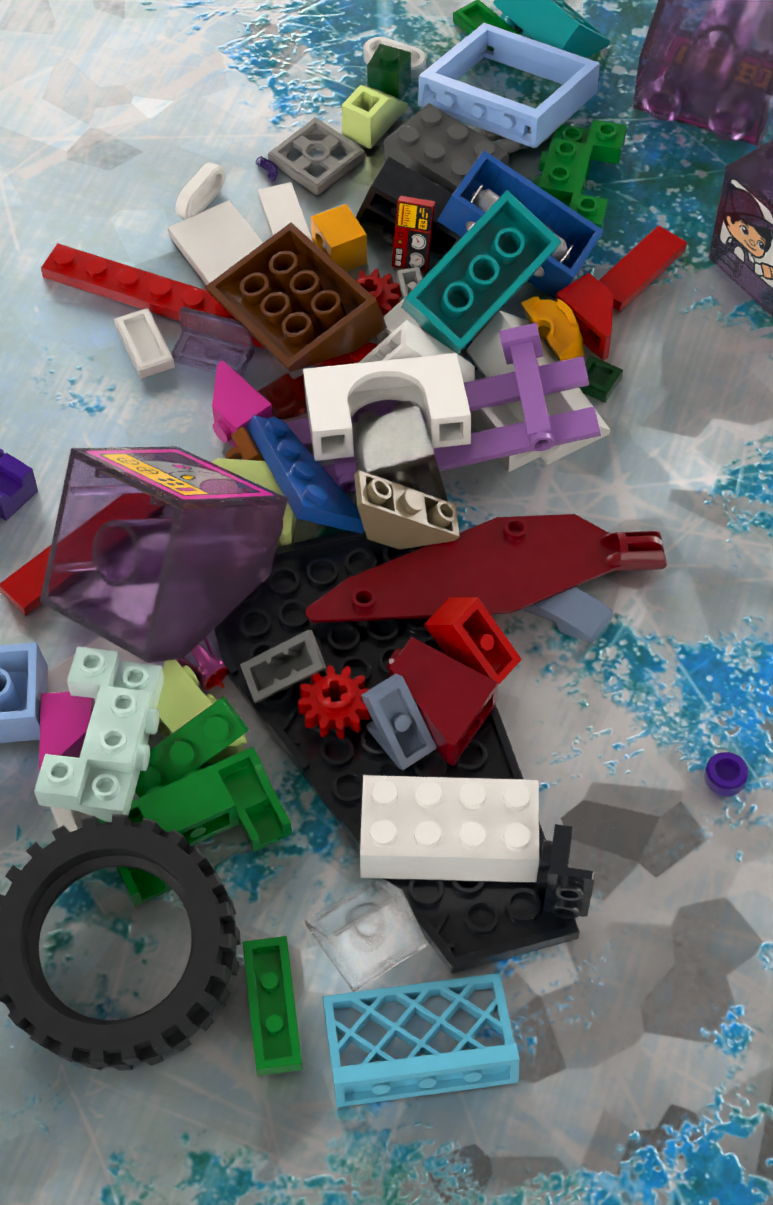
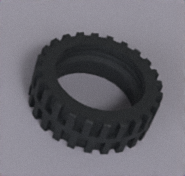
M113 814L112 822L100 823L95 816L82 818L83 828L70 832L63 825L53 830L52 833L56 840L46 847L42 848L35 842L26 850L32 859L23 869L20 870L12 865L5 875L12 884L5 896L0 894V1002L4 1003L9 1009L8 1017L17 1027L31 1036L30 1039L70 1062L74 1061L88 1068L102 1070V1067H114L119 1071L133 1070V1065L144 1062L152 1066L164 1061L162 1055L174 1049L182 1052L192 1045L188 1039L200 1028L206 1032L214 1023L211 1015L219 1003L225 1006L231 994L227 989L231 975L237 976L239 961L236 958V947L241 945L240 930L236 926L234 916L237 913L233 901L224 887L225 885L208 859L198 848L192 847L185 837L174 829L171 832H167L161 829L157 821L143 818L142 824L131 822L128 816L124 814ZM109 867L136 868L163 880L175 891L182 901L191 928L189 960L175 988L165 999L150 1010L134 1017L120 1020L90 1018L67 1007L48 985L39 957L41 929L55 901L69 886L80 878L94 871Z

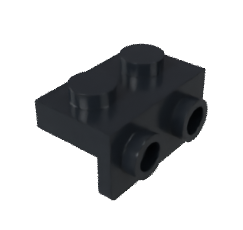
M555 824L553 840L543 841L537 886L546 887L543 911L553 912L555 916L563 919H574L578 916L586 917L588 916L595 872L568 868L573 827Z

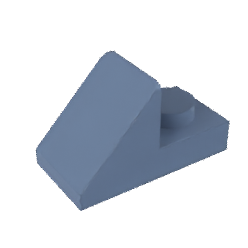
M394 674L361 695L373 721L366 725L368 731L399 769H406L437 749L403 676Z

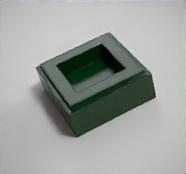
M590 355L585 362L589 386L580 387V390L583 394L606 403L622 379L623 369Z

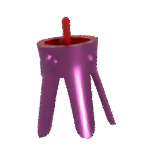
M204 631L201 635L210 655L192 636L186 635L184 638L185 644L200 666H195L177 653H171L170 656L172 655L181 667L189 666L196 675L199 685L205 691L211 690L218 685L224 688L225 686L222 681L227 676V668L222 660L217 659Z

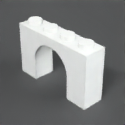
M457 353L303 369L305 399L315 461L354 457L351 418L361 407L380 400H399L419 409L426 419L432 448L471 444V413Z

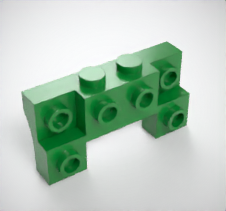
M594 119L591 129L562 124L556 130L555 137L551 140L549 151H542L539 163V172H542V176L535 175L533 183L602 229L608 199L584 195L591 169V160L619 165L627 125Z
M254 747L248 748L204 769H193L187 772L182 779L171 784L149 789L142 797L132 801L128 815L131 822L142 824L143 818L157 821L161 829L167 832H171L174 829L183 835L191 846L237 825H240L253 852L292 834L291 821L282 807ZM97 818L100 823H107V822H105V821H103V820ZM116 867L134 907L173 890L163 880L146 871L130 867Z

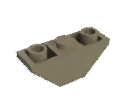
M360 470L354 474L357 508L367 539L401 550L455 541L460 537L456 504Z

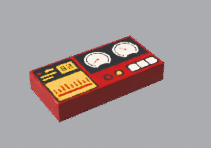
M406 196L399 197L392 267L403 269L419 267L420 272H427L429 268L435 201Z

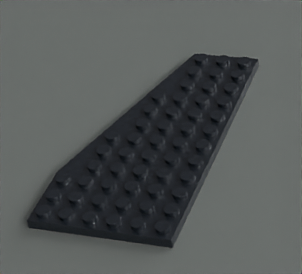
M347 530L197 566L198 578L221 658L227 668L228 677L359 851L361 842L363 775L524 780L497 705L494 706L454 766L447 763L437 749H435L406 769L401 770L368 731L366 725L373 721L372 717L368 720L360 718L359 732L351 730L349 726L345 727L343 739L338 738L335 729H330L324 738L321 737L320 724L312 728L306 727L305 715L299 713L298 700L302 699L300 685H312L311 677L261 702L255 703L253 701L240 664L307 630L313 631L326 668L328 665H332L335 669V674L341 675L345 667H350L352 680L357 676L364 675L365 689H372L390 677V671L387 670L390 657L397 648L403 649L411 637L445 654L424 625L429 618L313 623L305 615L308 606L347 578L425 546L399 550L367 539L365 530L362 534ZM327 669L319 672L321 677L326 676ZM540 822L539 866L536 882L380 878L452 974L579 938L580 931L575 918L563 919L555 916L553 912L543 911L546 887L537 885L543 841L546 838Z

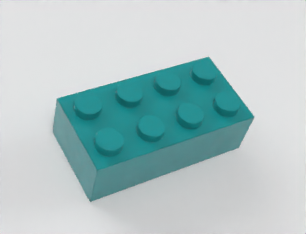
M506 190L405 297L401 308L433 338L459 355L498 311L507 304L552 256L562 241Z

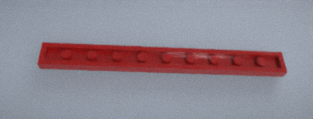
M59 243L56 244L41 266L43 278L139 309L148 308L152 313L266 349L207 290ZM368 342L357 351L314 365L326 367L359 363L378 345Z

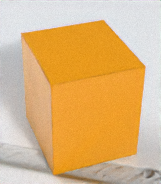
M347 204L311 216L313 242L343 270L347 272L367 264V234Z

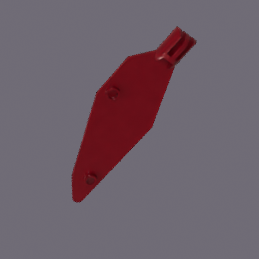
M576 514L496 517L460 532V537L455 541L425 546L347 578L308 606L305 615L313 623L430 618L449 597H478L490 615L512 614L612 571L664 569L667 566L661 532L658 530L609 533Z

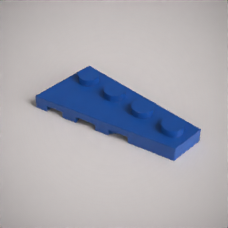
M253 415L247 429L296 518L362 534L364 527L357 506L322 465L314 460V456L292 432L289 426L276 417L267 419Z

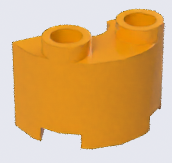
M532 297L521 302L527 320L531 324L537 322L539 335L543 340H547L549 346L554 351L553 354L559 361L584 357L583 338L572 309L560 299H557L556 302L550 299L540 300L539 297Z

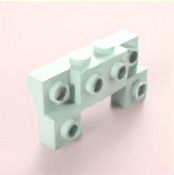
M77 647L67 679L71 696L96 698L80 757L45 754L34 790L38 805L79 811L95 816L105 822H112L113 814L129 815L140 771H146L149 764L150 747L147 745L150 734L155 735L158 730L159 709H157L164 683L161 665L120 661L118 651Z

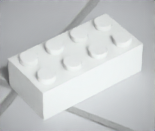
M363 775L360 842L361 878L536 882L539 866L538 780Z

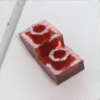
M322 362L321 364L315 366L314 368H316V367H326V365L324 364V362ZM287 373L258 390L272 404L273 417L285 420L307 413L303 374L293 379Z

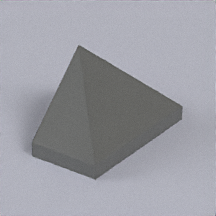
M307 630L240 664L255 703L261 702L327 669L312 630Z

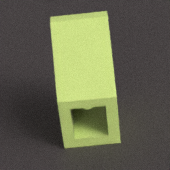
M360 85L341 105L342 135L371 149L406 111L408 103L380 90Z

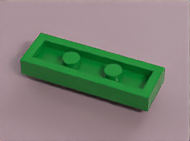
M225 696L219 698L150 749L147 770L140 771L135 793L138 797H142L146 791L153 787L166 786L182 779L187 772L200 767L248 732V727Z
M287 936L243 941L257 1076L303 1070Z

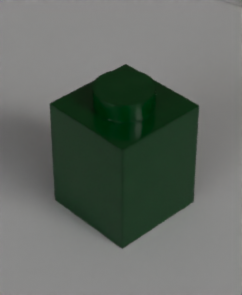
M379 44L367 65V87L380 90L401 100L411 83V52Z

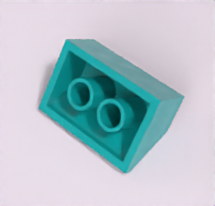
M495 0L493 2L502 11L500 18L514 28L518 25L523 29L520 34L521 36L584 58H588L608 47L611 42L564 0Z

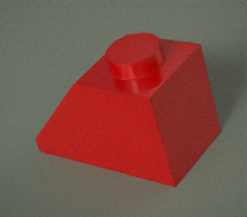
M588 272L556 293L555 301L557 302V299H560L572 309L583 338V344L604 361L609 355L614 294L605 283L599 282Z
M449 597L424 624L445 655L498 682V685L522 660L478 597Z

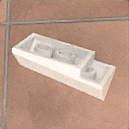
M498 311L466 349V355L485 378L515 372L514 363L506 364L499 331L531 323L529 320ZM540 336L544 357L536 358L538 366L559 362ZM580 388L544 395L548 416L593 407ZM521 401L505 404L520 422H525ZM596 411L601 436L553 446L548 450L541 451L540 457L548 465L609 435L610 428Z

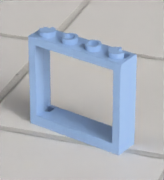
M483 23L419 75L418 106L425 107L430 103L456 120L536 148L597 93L600 63ZM487 45L494 47V52L487 50ZM486 57L562 84V86L535 109L457 80ZM528 126L531 127L530 132H532V134L528 133Z

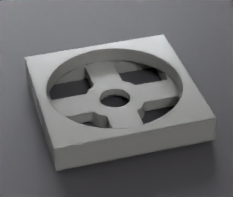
M315 117L268 153V160L276 164L279 170L318 196L365 160V150ZM311 139H323L322 141H310ZM338 146L346 154V157L341 161L330 155V152ZM293 147L303 153L294 162L287 159ZM321 151L323 155L319 158H313L310 156V153ZM313 165H321L328 170L320 177H313L306 172Z

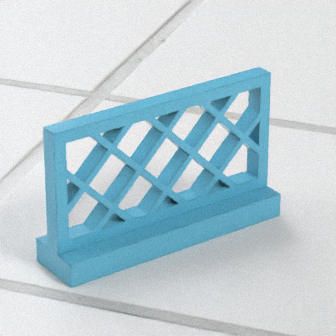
M500 973L322 996L336 1107L519 1083L520 1059L517 1044L514 1043ZM493 989L495 1000L486 1011H483L467 1000L474 991ZM442 996L452 1004L441 1017H438L423 1007V1004L429 997ZM398 1002L406 1007L407 1010L394 1023L378 1013L385 1003ZM352 1007L363 1015L351 1029H348L335 1020L333 1010ZM459 1008L478 1019L467 1034L448 1023ZM496 1012L499 1020L493 1017ZM415 1014L433 1025L422 1040H419L403 1029ZM370 1020L388 1031L376 1046L358 1035ZM487 1025L502 1035L504 1045L485 1047L474 1040V1038ZM440 1031H443L459 1042L452 1052L439 1053L429 1046ZM337 1033L343 1037L339 1041V1043L337 1040ZM395 1037H398L414 1048L407 1058L401 1059L392 1058L384 1050ZM350 1043H353L369 1054L361 1064L341 1067L340 1055Z

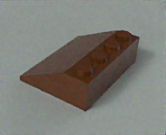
M292 222L205 286L207 292L289 372L357 351L387 328L377 299Z

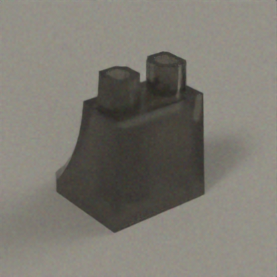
M408 400L397 403L392 409L393 413L378 416V413L371 410L358 414L357 422L352 423L357 471L360 470L448 501L419 406L414 407L412 402Z

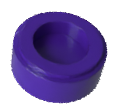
M721 752L709 759L704 779L708 788L714 793L721 796H733L741 792L745 787L749 771L747 764L740 756L730 752Z

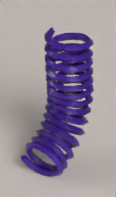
M263 156L258 157L256 165L269 172L267 176L271 182L275 181L278 176L276 164Z

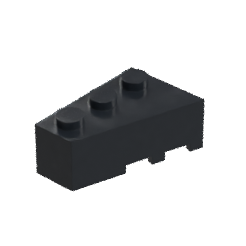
M388 156L371 184L356 215V219L362 228L365 224L383 230L382 236L392 239L395 234L398 199L400 196L436 202L431 252L445 256L462 238L437 221L453 193Z

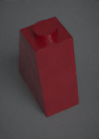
M411 637L403 649L397 648L389 659L387 670L390 671V677L394 674L403 676L435 742L437 751L447 763L454 766L496 705L498 682Z

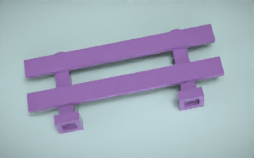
M537 322L501 330L499 334L506 364L514 363L515 372L465 382L464 387L469 409L471 412L485 407L521 401L525 422L471 433V444L432 448L430 442L360 458L357 437L426 422L422 412L415 406L399 400H385L367 404L357 410L352 416L354 457L334 459V464L322 467L345 493L356 492L354 474L358 470L393 482L525 452L545 451L553 446L601 436L595 406L548 416L544 395L589 386L584 357L538 366L536 358L544 357ZM308 418L286 423L306 448L313 447Z

